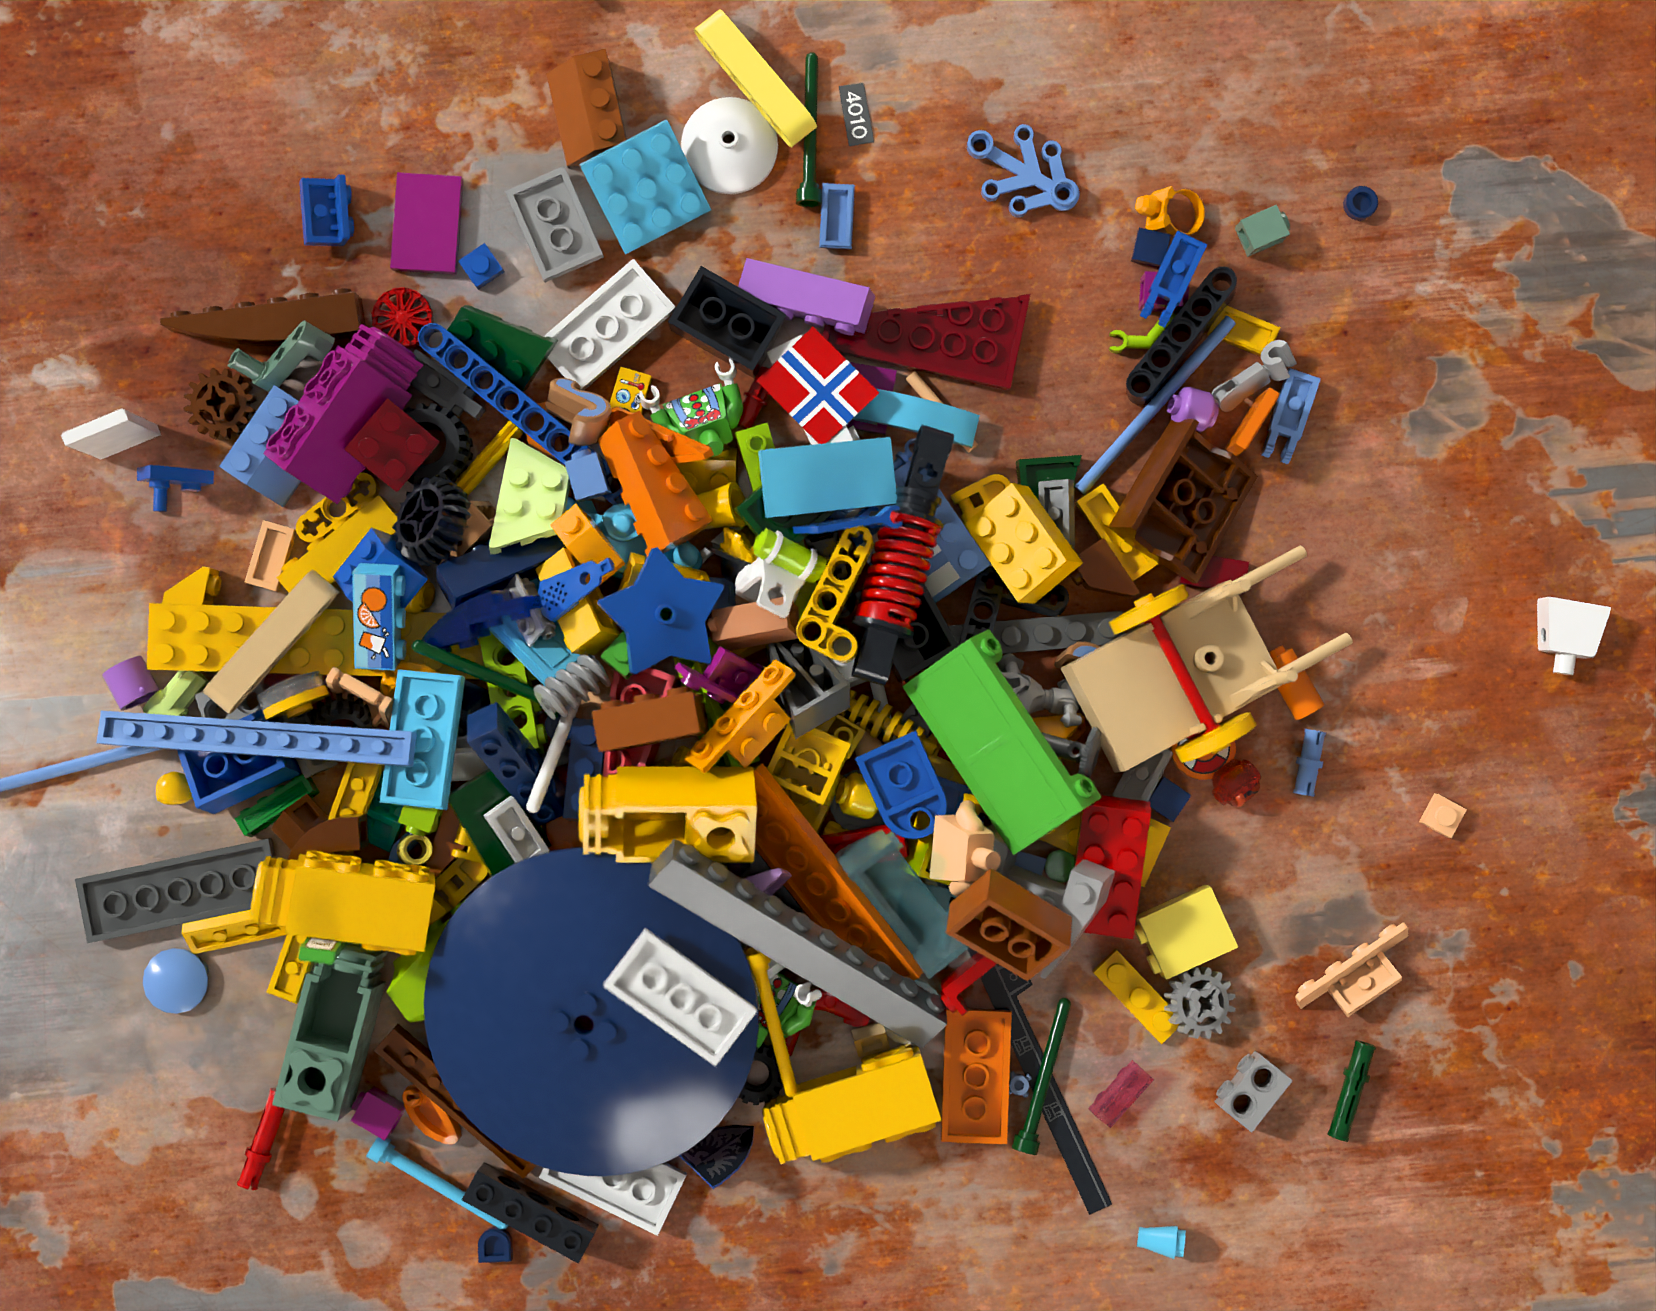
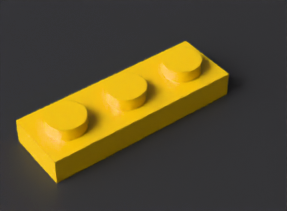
M1104 483L1075 502L1099 539L1104 538L1132 581L1158 565L1157 561L1130 546L1109 528L1120 507Z
M251 910L182 924L181 933L193 954L287 935L285 934L286 927L274 924L266 925L259 922L253 923Z
M1116 949L1092 971L1161 1045L1177 1030L1179 1024H1172L1168 1021L1173 1012L1164 1010V1007L1169 1004Z

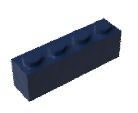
M558 535L538 538L534 542L521 546L520 542L500 548L501 553L498 554L490 553L489 544H480L469 553L460 557H449L448 560H444L438 565L437 583L453 612L457 613L501 594L515 574H518L520 579L528 578L529 581L538 578L535 569L562 548H566Z

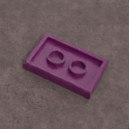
M397 172L390 264L392 271L457 275L463 193L462 176Z

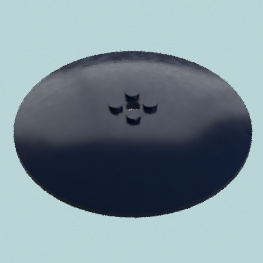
M583 848L553 850L521 860L493 875L459 906L444 928L431 957L425 982L424 1021L431 1055L444 1086L457 1106L483 1134L505 1150L540 1167L581 1176H613L638 1172L665 1163L692 1148L721 1122L738 1098L751 1070L759 1032V1001L755 978L742 943L739 939L648 886L652 863H616V854H608V852H601V854L589 852V854H583ZM645 928L756 1007L757 1012L716 1066L604 987V982ZM581 1015L590 1017L594 1023V1028L588 1031L580 1029L576 1023V1018Z

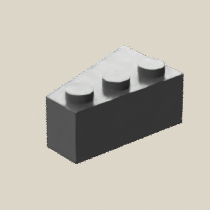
M804 633L805 639L811 641V639ZM799 639L766 644L768 664L770 665L774 660H778L796 674L794 679L779 694L786 714L791 718L789 723L795 739L850 708V683L825 655L807 647Z

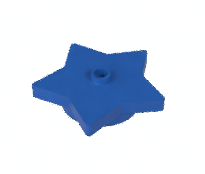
M658 547L652 548L634 585L597 601L598 606L626 634L630 673L638 674L669 656L709 664L711 662L705 621L722 593L724 585L684 578ZM663 608H667L669 612L667 621L660 617V612Z

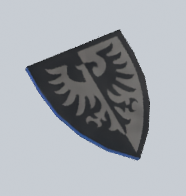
M730 1125L714 1128L704 1139L679 1156L704 1181L715 1189L738 1171L747 1159L753 1144L754 1126Z

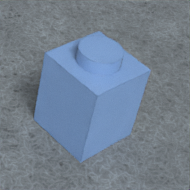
M590 449L578 451L571 454L572 460L564 462L576 501L584 502L612 493L601 455L597 452L591 454Z

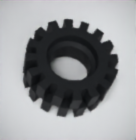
M336 693L337 699L335 700L329 695L325 697V704L320 700L316 704L317 709L313 708L311 725L329 726L335 720L348 719L355 723L351 728L372 729L369 706L367 704L364 705L363 700L359 697L354 701V695L348 694L347 699H343L342 693Z
M763 1042L760 1048L756 1047L753 1061L764 1063L769 1070V1077L765 1083L758 1086L751 1085L747 1081L745 1082L738 1097L746 1104L748 1102H752L753 1105H759L761 1102L768 1103L771 1098H776L779 1091L783 1088L773 1046L764 1045Z

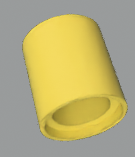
M408 835L403 837L397 845L399 859L409 865L425 863L431 857L433 851L432 843L426 836ZM412 840L419 842L422 847L421 855L416 859L411 858L407 853V846Z

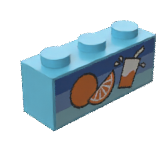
M359 563L352 572L355 669L395 670L398 663L406 657V640H401V628L405 627L406 610L405 608H400V596H404L405 576H400V565Z

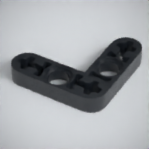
M994 567L986 568L977 575L961 634L960 645L973 637L975 627L982 629L981 633L990 629L993 634L1000 604L1047 616L1061 615L1069 602L1067 589L1058 584L1035 604L1017 602L1009 589H1007V594L1002 593L1005 583ZM988 578L995 580V585L992 589L986 588L985 582L988 581ZM1051 594L1058 596L1056 606L1050 604L1049 598ZM977 606H986L991 610L992 615L990 618L983 620L977 618L973 611Z

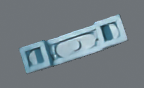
M876 389L879 394L853 418V420L874 425L883 424L918 433L920 426L923 424L954 434V444L972 448L980 415L935 401Z

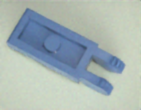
M1291 368L1287 370L1290 378L1283 381L1279 398L1267 429L1269 433L1261 453L1262 456L1269 458L1274 451L1277 436L1287 437L1288 440L1282 450L1280 461L1285 464L1290 462L1297 441L1302 437L1321 379Z

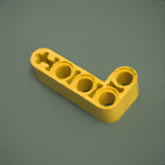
M865 526L847 528L844 531L796 628L797 637L804 645L840 663H848L854 660L859 650L855 637L835 626L873 550V537ZM860 534H863V540L866 545L864 547L859 545L856 548L854 556L859 559L856 563L849 556L842 555V553L846 551L850 555L853 549L850 538H858ZM846 563L852 567V573L848 579L838 580L834 577V570L837 565ZM831 593L837 598L836 606L828 611L822 610L819 607L821 596ZM811 623L819 624L822 630L821 636L815 641H808L804 637V629ZM840 638H847L852 643L850 653L845 656H838L834 652V644Z

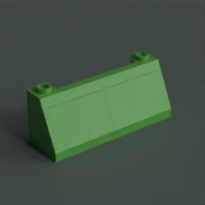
M988 629L968 639L906 683L903 688L1011 853L1015 855L1102 797L1089 778L1082 774L1069 775L997 667L996 663L1002 658V649L999 641Z

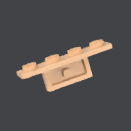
M1403 922L1397 927L1395 924L1386 927L1379 934L1380 938L1370 945L1367 942L1363 943L1352 952L1353 957L1344 963L1337 961L1329 966L1324 972L1325 976L1316 982L1314 979H1311L1301 985L1297 990L1299 993L1295 996L1299 1008L1302 1009L1328 991L1346 1016L1349 1017L1401 982L1402 976L1383 953L1408 937L1407 925Z

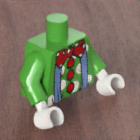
M729 359L731 369L726 373L721 372L718 361L715 364V370L719 378L724 381L725 386L722 387L721 383L672 400L662 404L663 409L659 406L660 395L659 390L655 386H651V391L655 396L653 400L645 399L642 391H640V403L643 408L651 410L652 414L650 417L654 423L711 447L714 455L712 457L718 456L723 451V445L732 442L734 439L732 429L738 426L744 410L738 383L734 384L733 379L736 377L737 370L731 359Z
M742 943V946H743V948H744V950H745V949H746V944H745V943ZM778 972L769 981L785 1039L810 1025L815 1003L821 998L822 993L818 989L810 992L811 982L799 985ZM757 989L759 1001L757 1047L760 1048L769 1031Z

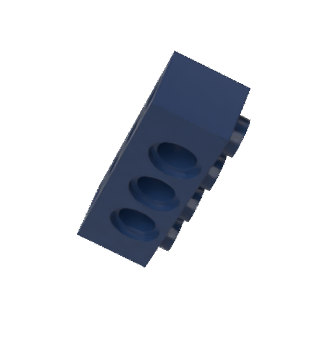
M498 702L469 714L467 721V743L535 824L539 827L563 816L566 786L555 773L552 775L539 811L531 813L527 810V802L544 759Z

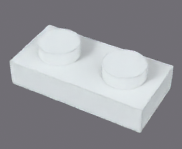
M509 796L483 815L515 863L550 851L514 797Z

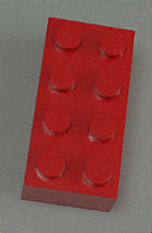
M1101 795L1102 798L1081 811L1074 868L1085 859L1115 871L1106 903L1083 933L1133 939L1151 818L1150 801Z

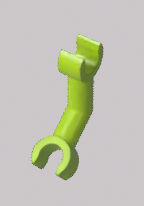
M1172 313L1165 328L1158 325V320L1147 336L1126 335L1121 330L1110 332L1109 336L1120 337L1123 344L1119 347L1111 346L1109 351L1120 353L1125 348L1150 349L1176 314Z

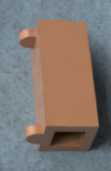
M779 597L770 599V601L775 605H782L784 599ZM757 602L712 610V618L708 619L709 634L715 644L729 651L798 639L796 628L799 622V609L792 602L789 614L785 618L758 606Z

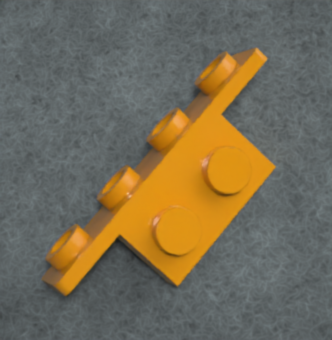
M774 660L762 671L761 675L749 688L739 696L723 716L716 721L710 730L694 744L692 749L685 755V759L705 774L727 751L738 764L746 769L791 720L774 699L796 676L795 672L778 660Z

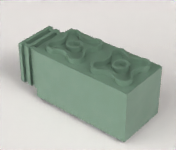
M348 942L332 965L319 963L315 965L314 970L306 973L272 1105L337 1122L353 1110L351 1107L356 1100L386 981L380 980L382 973L379 971L380 968L384 967L385 962L382 959L387 956L388 951L366 950L361 947L362 944Z

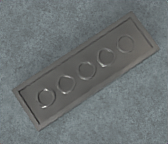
M272 838L75 879L87 943L250 910L259 863L264 861L266 856L275 858Z

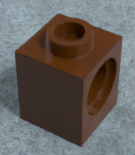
M305 794L281 813L271 827V830L292 850L297 841L307 831L327 821L329 816L308 794Z

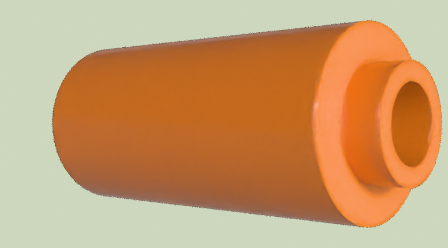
M1281 645L1269 652L1277 669L1298 659L1292 647L1285 650L1284 646ZM1305 670L1298 673L1296 681L1283 684L1277 688L1295 720L1302 719L1325 705Z

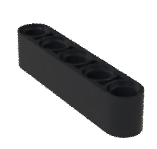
M1217 267L1208 274L1131 371L1126 380V392L1128 399L1133 404L1143 406L1154 398L1209 330L1224 308L1232 301L1237 285V277L1232 269ZM1221 280L1228 282L1230 287L1225 291H1219L1213 287V284ZM1197 306H1205L1210 310V313L1206 316H1197L1193 313V309ZM1178 331H1185L1190 335V338L1187 341L1178 342L1172 336ZM1159 356H1164L1170 360V363L1163 368L1156 367L1152 362ZM1142 381L1146 382L1150 388L1145 393H1137L1132 389L1133 385Z

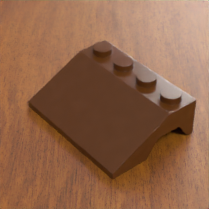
M1185 419L1181 422L1170 420L1111 521L1109 528L1133 548L1188 581L1198 583L1258 476L1233 453L1212 446L1197 432L1199 422L1196 419Z

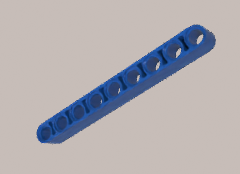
M437 323L425 324L420 329L418 342L428 354L565 465L564 462L572 460L571 454L578 451L590 449L591 454L596 452L590 446H577L570 444L565 451L557 452L554 446L555 440L561 435L569 437L570 430L447 329ZM441 332L443 336L442 343L438 347L431 348L429 344L431 335ZM460 353H467L468 362L466 366L460 369L456 368L454 365L455 357ZM491 373L494 378L492 386L488 389H481L479 385L481 376ZM510 394H517L519 398L518 406L513 410H507L504 405L506 397ZM541 414L544 417L543 427L538 431H532L529 426L531 418L534 415ZM601 456L607 478L612 476L606 459ZM620 485L616 493L606 494L603 497L613 505L624 503L620 495L623 490L622 486Z

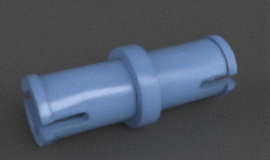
M1305 729L1301 757H1297L1296 764H1299L1293 793L1314 797L1318 770L1323 767V761H1320L1326 732Z

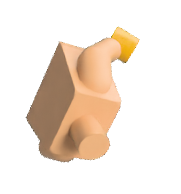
M964 793L963 802L960 804L956 815H935L930 878L952 881L949 885V890L954 896H959L990 868L996 870L1001 862L999 853L993 851L994 833L984 827L982 821L977 816L980 814L981 806L973 794Z

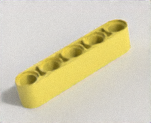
M721 9L717 10L694 29L702 45L788 146L793 147L817 128V124L808 110Z

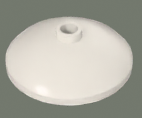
M724 97L702 105L692 114L683 131L681 148L699 184L717 193L738 194L753 189L769 175L777 158L778 140L776 131L750 101L735 97ZM726 135H732L735 139L732 143L727 144L723 142V138Z

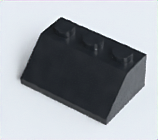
M700 266L671 315L668 324L670 330L728 364H730L729 359H731L738 370L755 378L768 356L767 352L771 350L786 314Z
M917 583L924 587L923 594L921 596L913 595L920 599V606L918 608L908 607L917 613L916 620L910 622V625L913 627L914 637L913 639L898 638L894 650L891 669L898 682L939 661L959 646L924 583ZM866 588L854 594L857 607L859 603L863 602L860 596L861 592Z

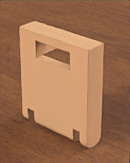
M333 667L326 678V683L333 697L337 699L336 693H342L343 699H347L348 694L354 695V701L358 697L361 698L364 705L367 704L369 706L371 719H373L372 725L377 728L379 724H382L390 729L394 700Z

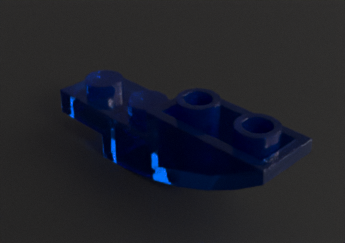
M509 589L490 591L475 596L446 613L429 629L421 640L448 652H452L451 646L458 644L459 649L478 646V639L491 636L489 628L504 625L503 618L510 617L511 622L530 618V611L543 608L540 595L524 596L511 600Z

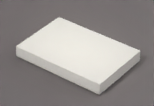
M120 409L63 432L61 436L65 446L96 458L104 459L160 436L161 433L157 424L125 409Z

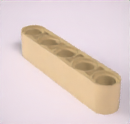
M311 570L204 688L203 693L226 713L231 714L332 603L339 591L315 570Z

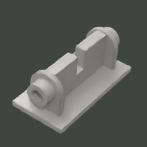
M515 574L502 594L506 605L510 608L518 624L520 633L524 636L528 646L532 647L540 636L544 640L554 637L556 625L553 621L542 616L540 609H535L539 607L537 600L538 592L534 582L529 581L528 578L520 579L519 575Z

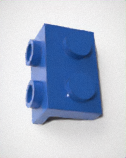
M338 174L335 179L301 178L299 185L304 245L344 246L350 239V236L354 234L353 217L348 216V205L351 203L352 192L351 186L346 185L345 175Z

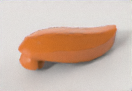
M415 1085L407 1086L402 1094V1100L406 1112L415 1126L435 1141L450 1145L457 1143L462 1136L459 1123Z

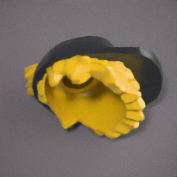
M724 527L723 542L719 545L706 541L704 547L721 557V573L723 577L735 584L738 573L746 565L756 561L758 556L754 554V548L750 545V541L743 532Z

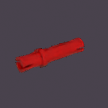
M270 1088V1093L251 1147H247L245 1151L247 1158L240 1178L237 1181V1185L245 1189H249L250 1186L251 1190L258 1189L264 1167L272 1158L270 1150L285 1108L272 1105L276 1088Z

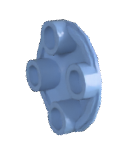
M172 948L161 951L150 960L144 970L143 987L145 995L153 1006L166 1013L178 1014L192 1010L201 1002L207 992L208 965L205 961L200 960L197 955L186 949Z

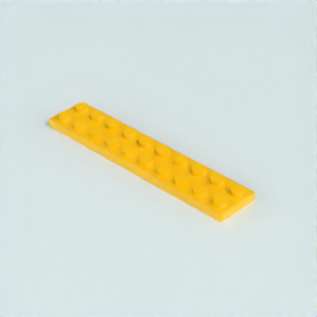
M149 603L147 670L219 672L276 607ZM325 609L269 673L328 675L331 669L335 667L341 670L342 673L350 676L382 677L384 670L355 669L353 610ZM406 612L405 627L401 628V640H406V657L400 663H419L434 669L440 674L461 675L465 679H478L414 652L412 644L415 640H422L484 666L478 629L485 626L474 614L437 612L411 614Z

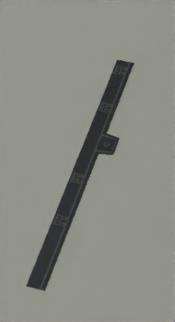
M937 882L939 887L949 889V885ZM950 897L949 904L956 898ZM966 946L971 957L977 953V951ZM996 964L980 978L994 1009L1011 1010L1012 1012L1011 1046L1025 1076L1027 1074L1031 1076L1032 1080L1029 1081V1085L1034 1092L1044 1055L1017 998L1019 994L1033 984L1031 980L1026 981L1001 965ZM1052 1074L1042 1113L1090 1215L1112 1205Z

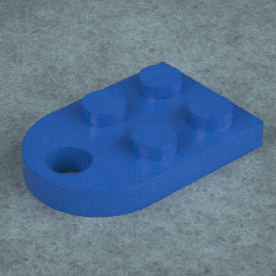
M917 730L855 758L881 817L892 832L908 839L923 838L934 832L935 815H946L947 798ZM924 811L929 815L930 824L927 828L917 829L912 825L911 816L914 812Z

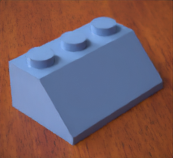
M274 385L219 467L247 486L284 507L301 481L284 471L263 453L266 450L269 438L283 424L288 410L292 406L297 405L299 401Z

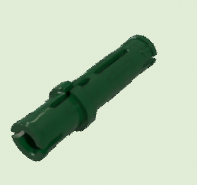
M1355 1040L1348 1068L1344 1067L1343 1070L1345 1079L1332 1123L1327 1133L1332 1138L1345 1142L1349 1141V1134L1365 1082L1368 1083L1370 1079L1368 1071L1374 1051L1376 1050V1046Z

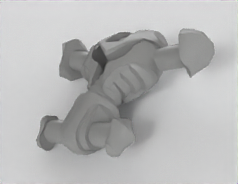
M1012 653L1002 656L998 662V668L1029 715L1046 708L1050 713L1063 714L1060 720L1065 727L1078 726L1082 723V717L1076 713L1080 705L1066 678L1057 682L1059 688L1052 687L1049 690H1043L1042 686L1029 675L1020 673L1024 665L1023 660L1017 658Z

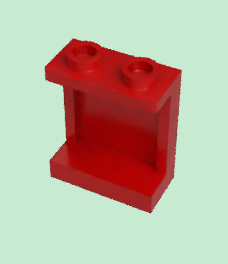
M977 952L941 980L942 991L940 994L942 996L940 998L952 1013L958 1010L962 1016L968 1013L967 1004L960 993L997 963Z

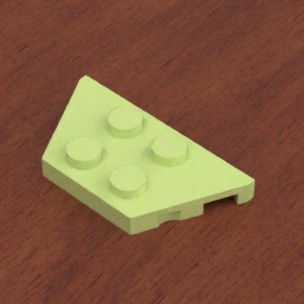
M511 438L489 544L491 554L501 553L500 548L519 542L523 546L534 542L538 538H548L557 535L550 524L566 511L571 484L566 467L516 438Z

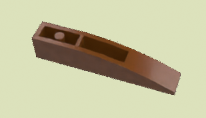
M341 288L332 290V295L319 296L318 293H305L299 295L297 300L287 301V298L276 297L268 299L267 304L255 305L254 302H240L235 304V308L224 310L220 306H210L203 308L202 313L191 314L190 311H175L170 313L171 317L160 318V323L172 332L205 340L237 345L281 346L294 329L304 320L334 337V341L352 339L353 335L360 329V325H365L362 298L357 293L351 292V289Z

